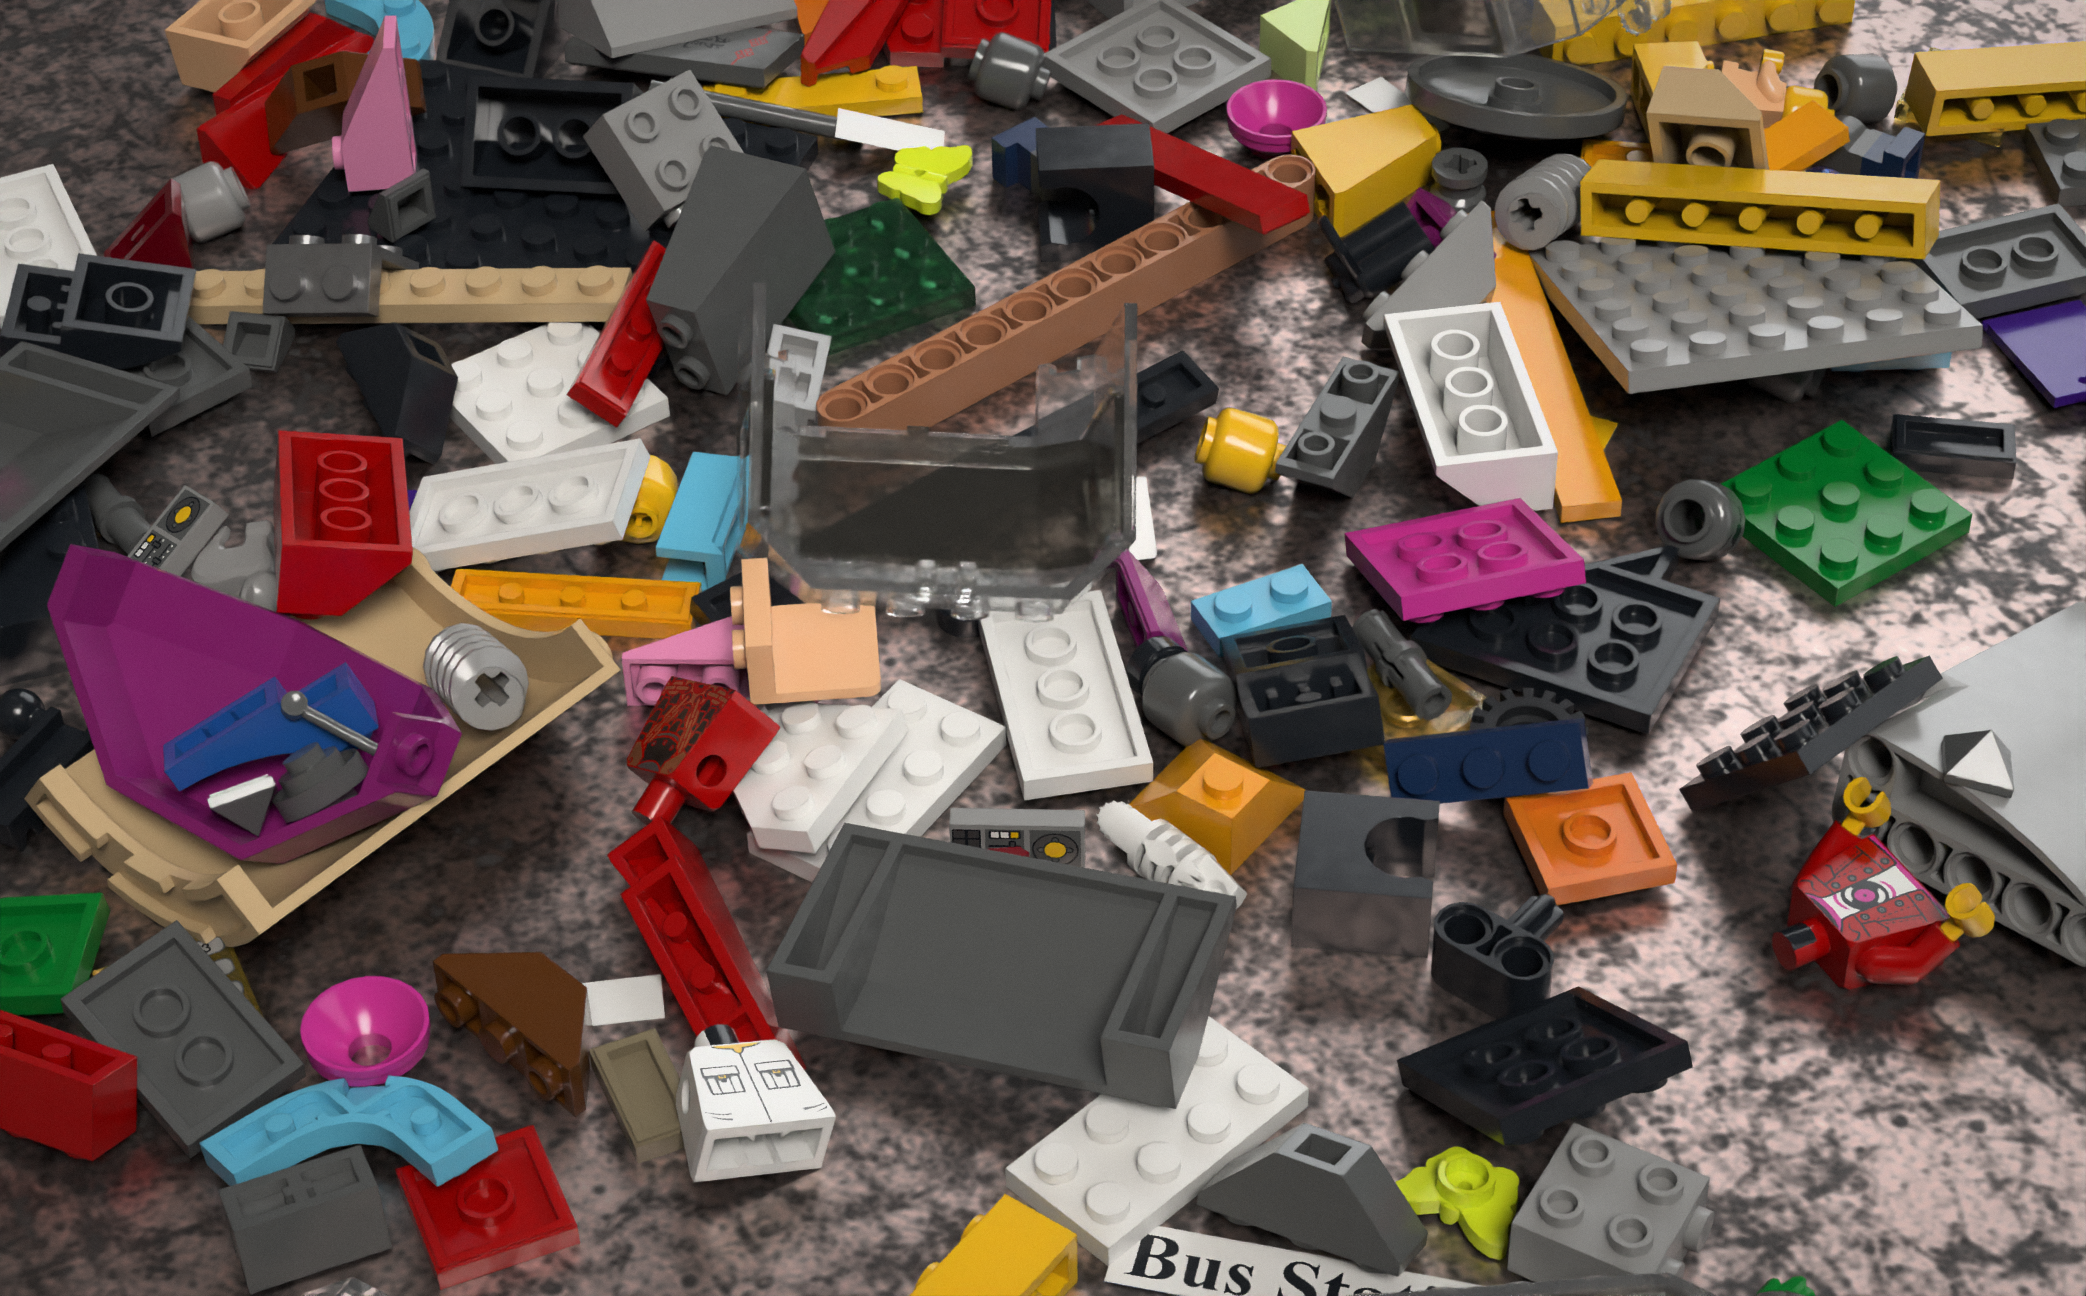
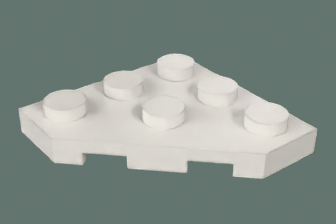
M813 701L755 705L777 723L780 729L732 793L750 826L758 847L816 853L909 731L902 709L878 708L868 705L821 704Z

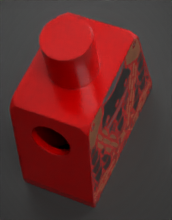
M671 676L627 757L628 769L649 784L632 809V814L648 825L659 816L671 824L683 804L714 812L726 801L777 734L780 726L734 689Z

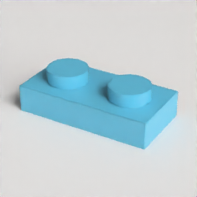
M1300 564L1192 600L1191 620L1220 658L1223 657L1221 637L1331 617L1332 601L1305 566Z

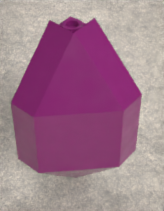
M73 544L69 546L47 607L107 786L242 861L284 864L437 797L462 732L434 689L297 619L276 613L275 611L112 551ZM346 662L375 702L379 728L373 731L370 740L378 743V747L374 756L361 749H357L369 768L366 777L354 787L358 795L310 816L287 823L275 805L272 804L259 837L214 813L210 809L207 799L213 793L266 774L274 778L279 791L282 786L278 781L287 772L283 762L293 753L256 759L224 769L180 792L164 772L163 745L274 676L286 692L299 691Z

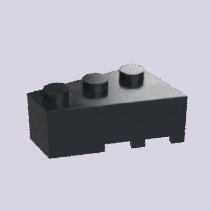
M85 485L75 487L8 545L0 572V686L68 672L47 603L70 544L99 549Z

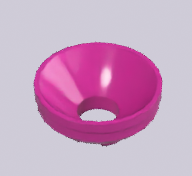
M1272 79L1250 83L1234 92L1228 100L1226 116L1228 128L1232 136L1254 155L1266 160L1281 155H1291V132L1325 124L1327 106L1323 97L1307 85L1290 80Z
M364 976L335 984L322 992L309 1005L303 1015L300 1031L303 1049L312 1067L322 1077L328 1080L345 1078L348 1086L367 1087L385 1084L388 1075L402 1076L411 1070L422 1059L428 1048L431 1024L428 1006L422 995L412 986L400 980L384 976ZM379 1045L391 1051L384 1061L375 1065L363 1066L351 1060L358 1050L366 1046Z

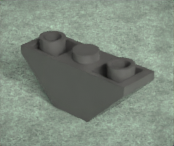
M1343 356L1277 460L1275 473L1299 484L1354 498L1375 463L1398 385L1399 371L1374 365L1368 361L1355 360Z
M1302 1123L1232 1160L1198 1193V1206L1220 1213L1232 1223L1244 1226H1257L1287 1237L1293 1244L1299 1247L1321 1249L1354 1261L1360 1268L1372 1273H1388L1399 1277L1426 1246L1427 1230L1371 1145L1307 1123Z

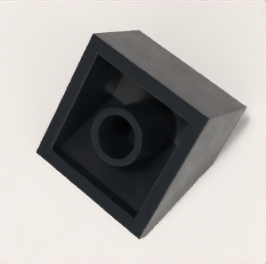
M449 0L436 60L442 61L445 64L475 70H490L496 74L511 77L543 78L564 51V44L569 38V33L560 28L558 0Z

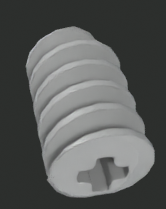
M1555 154L1543 159L1524 174L1509 182L1500 191L1495 203V220L1500 233L1510 244L1525 250H1536L1544 247L1559 235H1562L1567 229L1581 221L1580 181L1592 167L1585 160L1572 154Z
M459 623L448 626L433 637L425 650L423 662L426 683L437 692L442 702L452 709L455 714L477 729L491 731L508 727L521 717L526 702L525 698L529 682L526 667L516 654L505 647L503 643L499 642L489 632L474 624Z

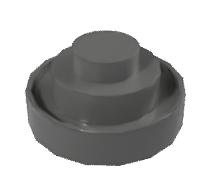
M313 742L294 752L284 760L283 765L287 772L278 781L282 788L271 801L286 823L297 821L358 795L354 787L366 777L369 768L355 748L339 752L336 746L322 749L318 742Z

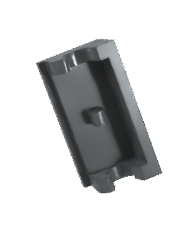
M360 1145L218 1190L236 1257L240 1260L244 1279L250 1294L392 1248L378 1185Z

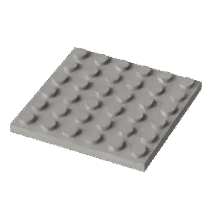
M1610 237L1601 238L1600 243L1584 245L1573 241H1555L1546 245L1544 250L1528 251L1543 292L1628 394L1982 348L1983 325L1909 258Z

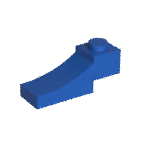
M346 662L299 690V692L306 696L308 706L369 739L373 731L379 728L375 702ZM274 676L163 745L164 772L180 792L224 769L269 756L294 753L313 742H318L322 749L336 746L339 752L352 748L357 750L359 748L304 718L298 720L286 718L281 712V700L287 692Z

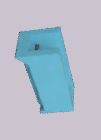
M701 452L692 453L655 547L656 557L670 558L661 580L701 583L702 591L726 580L750 511L756 506L752 458Z

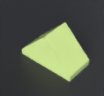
M1296 0L1260 15L1259 51L1271 58V70L1284 80L1302 83L1317 91L1330 36L1331 0Z

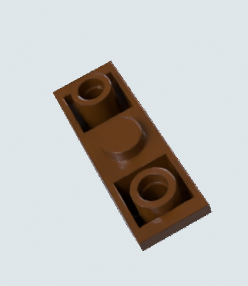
M340 51L291 65L265 101L270 151L274 155L331 140L333 136H341L343 112L368 54ZM403 58L412 117L426 113L421 67L416 59Z
M542 952L447 953L440 955L432 961L438 990L434 995L435 1003L442 1016L452 1026L457 1028L464 1026L481 1040L483 1047L495 1061L500 1064L508 1062L523 1074L531 1088L542 1099L546 1101L554 1099L574 1117L586 1110L591 1065L589 1049H592L594 1035L586 986Z

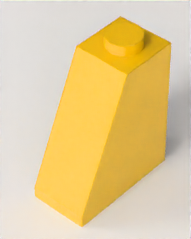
M1413 104L1291 132V155L1309 159L1315 166L1314 212L1318 218L1325 214L1340 237H1344L1415 192L1419 187L1421 188L1434 180L1432 177V160L1437 153L1441 152V138L1436 125L1429 123L1421 111Z

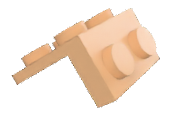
M767 558L741 559L743 586L730 587L733 626L744 625L743 630H732L733 659L735 670L747 669L750 702L752 704L871 697L880 692L881 676L875 606L871 601L849 600L771 606Z

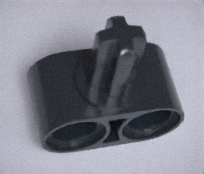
M1546 893L1541 894L1539 897H1530L1508 920L1474 903L1458 902L1447 905L1438 912L1434 921L1431 975L1435 983L1443 990L1494 1019H1499L1550 998L1554 954L1550 946L1544 941L1562 924L1564 912L1556 905L1555 898Z

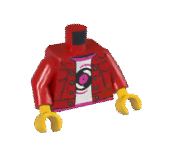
M1865 777L1855 778L1848 783L1844 790L1843 799L1849 814L1842 823L1834 820L1809 854L1792 882L1790 888L1791 902L1787 921L1788 927L1773 934L1772 946L1778 961L1785 969L1792 971L1815 961L1840 988L1851 990L1870 984L1912 986L1919 983L1937 966L1942 965L1944 960L1960 947V943L1957 940L1960 936L1964 934L1975 938L1988 934L1994 927L1995 915L1986 902L1981 903L1982 895L1972 883H1962L1954 887L1946 897L1944 908L1874 834L1865 838L1859 836L1864 827L1875 828L1881 826L1888 821L1891 815V803L1884 791L1877 795L1871 805L1860 807L1862 802L1868 798L1872 789L1871 784Z

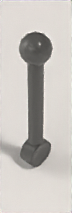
M290 691L282 697L281 712L286 718L291 720L304 718L374 756L378 743L308 706V700L302 692Z

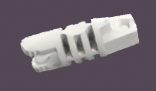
M1113 800L1111 803L1106 802L1104 807H1099L1100 812L1097 814V824L1100 826L1099 831L1127 853V864L1130 869L1142 878L1236 896V909L1244 901L1247 892L1217 862L1215 856L1167 820L1157 819L1151 821L1129 804L1126 805L1123 801L1117 803Z

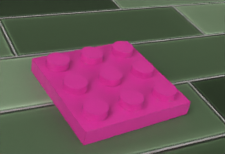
M1521 498L1344 533L1346 556L1403 621L1409 620L1416 623L1432 622L1442 618L1444 612L1468 607L1474 610H1491L1502 606L1507 599L1527 595L1537 598L1554 597L1562 594L1566 587L1586 583L1584 559Z

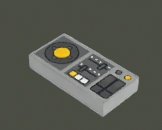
M184 485L127 557L181 577L226 521L229 514L212 500Z
M950 808L949 832L951 843L983 849L1019 846L1030 852L1031 858L1085 868V810Z

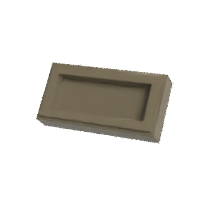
M652 1028L589 1049L591 1067L637 1164L684 1149L676 1108V1093L680 1077L656 1029Z

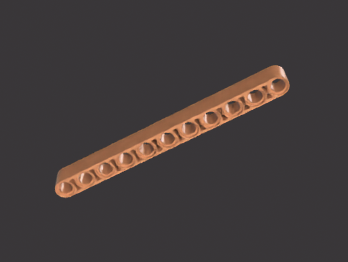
M1281 155L1251 169L1254 172L1307 194L1310 213L1301 219L1263 235L1193 202H1188L826 391L816 402L821 458L826 463L841 468L863 464L1306 227L1312 222L1314 217L1316 173L1314 164L1302 156Z

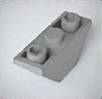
M1481 200L1469 214L1463 210L1458 211L1442 229L1439 235L1443 239L1442 243L1430 255L1422 250L1406 266L1401 274V277L1405 280L1404 283L1392 295L1383 291L1372 301L1362 316L1367 321L1361 340L1364 345L1369 349L1392 348L1383 324L1384 314L1491 303L1496 288L1491 207Z

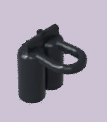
M1403 200L1397 202L1342 239L1325 214L1317 221L1318 226L1334 249V252L1324 260L1334 276L1331 281L1336 289L1341 287L1346 295L1345 298L1351 303H1355L1364 297L1374 299L1383 291H1387L1404 280L1401 277L1402 272L1419 252L1424 250L1430 255L1435 250Z

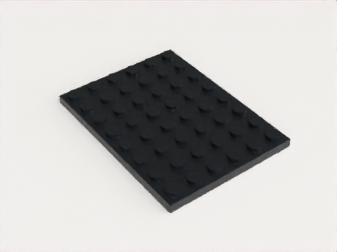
M420 59L418 62L421 67L426 113L412 116L417 150L416 172L424 168L430 173L436 218L392 243L368 226L370 213L379 193L384 190L348 192L345 170H335V167H333L272 243L289 244V237L292 235H311L324 238V244H341L342 235L360 234L376 237L377 245L402 248V256L418 262L419 269L426 267L476 269L486 266L496 269L533 268L537 266L588 268L599 265L608 268L631 267L633 274L643 254L653 241L667 248L675 227L668 229L666 224L662 222L644 232L622 196L462 188L460 183L468 75L511 76L496 74L490 70H475L445 64L439 60ZM722 118L745 154L806 168V171L809 170L819 154L817 136L798 133L788 128H773L747 123L737 118ZM606 322L588 323L596 330L602 331Z

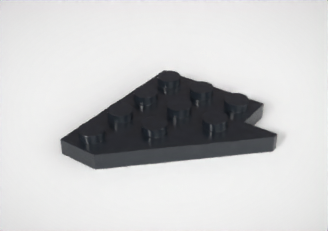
M1667 545L1585 564L1586 583L1566 587L1562 594L1554 597L1537 598L1527 595L1507 599L1502 606L1491 610H1474L1468 607L1444 612V616L1436 621L1420 623L1412 634L1411 640L1422 648L1428 662L1522 692V688H1534L1533 696L1537 698H1542L1545 690L1556 693L1555 704L1568 699L1574 704V710L1581 711L1582 713L1649 735L1716 621L1720 598L1668 582L1678 567L1679 548Z

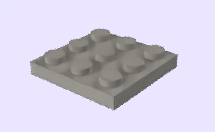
M1145 0L1046 52L1043 63L1044 68L1052 70L1051 78L1110 115L1116 117L1123 114L1139 122L1149 123V126L1165 133L1173 131L1229 100L1232 94L1241 87L1271 77L1270 57L1175 0Z

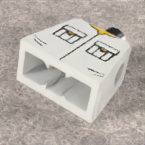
M718 1024L703 1030L695 1040V1047L686 1054L676 1093V1108L688 1167L693 1182L822 1167L836 1115L785 1043L775 1039L739 1043L734 1030L730 1026Z

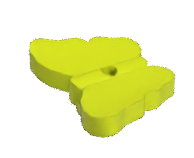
M961 145L956 147L938 146L932 150L926 146L900 149L894 157L895 165L893 171L884 172L878 176V192L893 201H901V204L915 209L921 214H937L942 208L943 194L947 193L948 185L962 179L972 168V148L968 145Z
M1451 1147L1429 1158L1425 1167H1417L1403 1179L1395 1182L1416 1215L1440 1213L1441 1221L1447 1225H1452L1458 1221L1465 1236L1478 1251L1491 1259L1502 1260L1506 1257L1509 1242L1508 1236L1511 1232V1224L1516 1215L1519 1177L1515 1172L1504 1167H1493L1488 1160L1479 1155L1472 1154L1465 1148Z

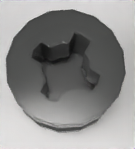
M1450 148L1437 153L1432 160V177L1435 179V182L1430 188V193L1449 203L1456 212L1463 210L1466 213H1470L1481 200L1485 202L1486 190L1482 183L1487 177V160L1479 152L1468 148Z

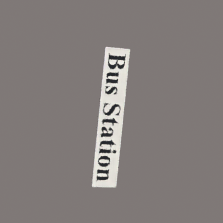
M1162 1226L1156 1227L1108 1266L1104 1282L1177 1296H1537L1403 1271L1399 1277L1388 1273H1372L1360 1268L1353 1261Z

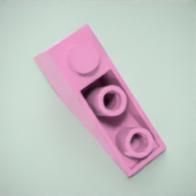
M732 616L623 652L622 666L627 706H655L671 676L734 689L745 698L750 697L747 669L735 670L733 659L732 630H743L744 625L733 626Z

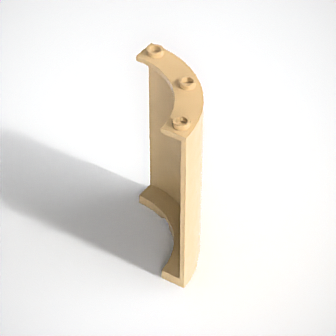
M413 547L412 563L343 616L325 615L322 618L312 620L297 618L293 615L289 617L312 626L428 687L429 685L426 683L423 670L425 650L433 637L448 626L459 623L478 625L520 658L526 667L529 685L522 715L508 727L492 731L477 729L463 721L443 702L461 730L462 735L437 797L284 864L242 861L106 785L95 749L66 769L59 764L40 777L24 799L80 862L92 855L112 873L113 876L107 879L108 887L142 914L165 928L177 920L196 942L201 941L204 944H208L216 937H220L226 947L240 946L249 943L621 671L614 662L611 649L606 641L597 633L591 632L581 618L569 627L550 632L531 631L501 621L484 612L451 588L431 569L426 557Z

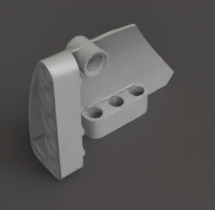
M2076 602L1942 672L1941 676L1943 679L1926 690L1922 700L1892 715L1846 748L1832 804L1833 822L1837 820L1842 823L1849 814L1843 799L1844 790L1848 783L1858 777L1867 778L1872 789L1870 795L1862 802L1860 807L1871 805L1877 795L1884 791L1891 803V815L1888 821L1881 826L1875 828L1864 827L1859 836L1865 838L1874 834L1916 879L1946 895L1954 887L1962 883L1974 884L1982 895L1981 903L1986 902L1994 912L1995 921L2072 962L2086 967V603ZM1993 730L2011 751L2014 783L2012 797L2006 798L1943 782L1941 742L1944 735Z

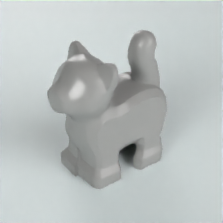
M262 520L246 523L243 545L231 548L224 546L230 537L231 530L227 526L220 527L195 559L191 569L193 581L276 612L275 544L272 522Z

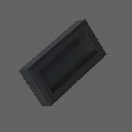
M1893 414L1890 430V455L1912 471L2013 479L2016 467L2015 425Z

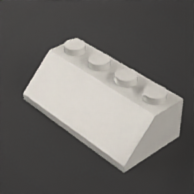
M1501 302L1384 314L1383 324L1436 476L1479 506L1521 498L1534 511L1553 509L1558 451Z

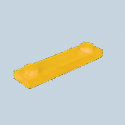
M890 65L881 69L864 70L853 74L851 72L818 74L816 84L811 86L801 84V76L775 78L763 89L722 83L702 85V89L706 91L836 117L838 115V108L877 117L923 112V99L917 66L901 67ZM744 121V122H747V123H752V124H757V125H763V126H768V127H770L769 125H764V124H759V123Z

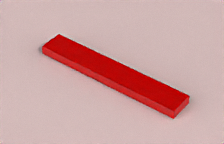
M1120 114L1097 125L1141 124L1142 122ZM1150 126L1155 186L1263 235L1301 219L1310 213L1307 194Z

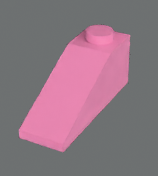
M396 15L384 17L343 112L341 136L332 137L335 170H345L348 192L388 189L416 173L417 150Z

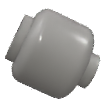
M211 161L173 178V180L181 184L191 239L196 243H208L238 229L244 224V210L250 208L251 204L241 181L232 167L224 170L217 162Z

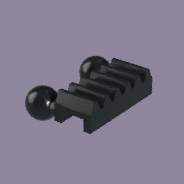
M15 688L4 692L0 696V732L8 738L17 740L0 758V844L23 852L27 846V832L39 835L43 831V821L24 798L40 777L59 764L66 769L94 750L88 728L82 731L64 724L60 709L50 707L48 710H45V706L37 694L27 689Z

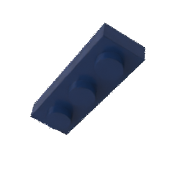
M1584 718L1388 739L1383 744L1391 797L1432 800L1440 801V804L1588 789L1593 784Z

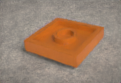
M1632 772L1593 779V784L1588 789L1505 797L1503 815L1540 895L1546 893L1554 897L1557 906L1675 883L1677 862Z

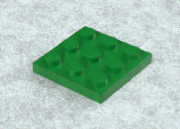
M1843 420L1721 483L1723 486L1731 489L1742 503L1746 517L1742 537L1834 607L1966 535L1970 531L1972 520L1971 512Z

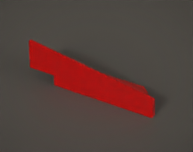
M829 0L802 50L800 58L801 84L807 86L816 84L818 74L848 66L851 74L870 69L910 0Z
M311 12L308 13L212 94L216 116L196 129L203 164L213 161L221 165L224 170L232 167L243 187L252 190L260 188L289 153L285 152L274 155L270 151L265 101L291 65L340 51L367 53L373 45L374 38L327 17Z
M659 816L609 852L607 856L610 862L630 885L620 895L696 1037L710 1026L724 1024L734 1030L739 1043L775 1039L785 1043L802 1068L806 1070V1065L788 1029L778 1027L772 997L696 845L663 817Z

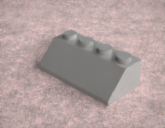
M558 0L560 28L610 58L797 18V6L794 0Z

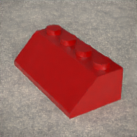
M278 430L273 492L276 613H290L297 618L308 620L319 619L325 615L343 616L412 563L413 547L403 438Z

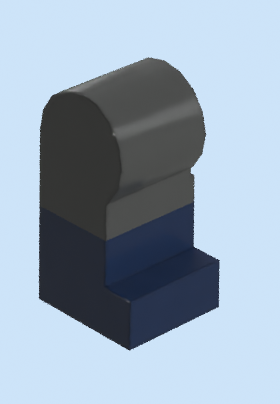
M1835 116L1849 128L1850 142L1811 165L1817 173L1918 179L1925 133L1904 127L1895 137L1874 129H1867L1860 120L1853 116Z
M1036 117L1028 119L991 138L992 178L1005 188L1020 183L1033 194L1041 197L1042 202L1047 200L1068 201L1086 193L1078 188L1060 187L1050 190L1039 187L1036 128L1049 127Z

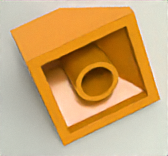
M1199 739L1186 747L1129 805L1151 821L1164 819L1212 853L1217 862L1232 875L1304 800V791L1306 789L1264 768H1255L1253 763L1209 741Z

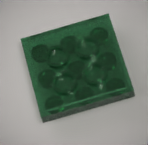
M894 198L888 201L876 202L869 207L836 218L824 220L835 253L787 316L800 330L832 336L828 351L829 356L975 306L976 292L975 286L901 200Z

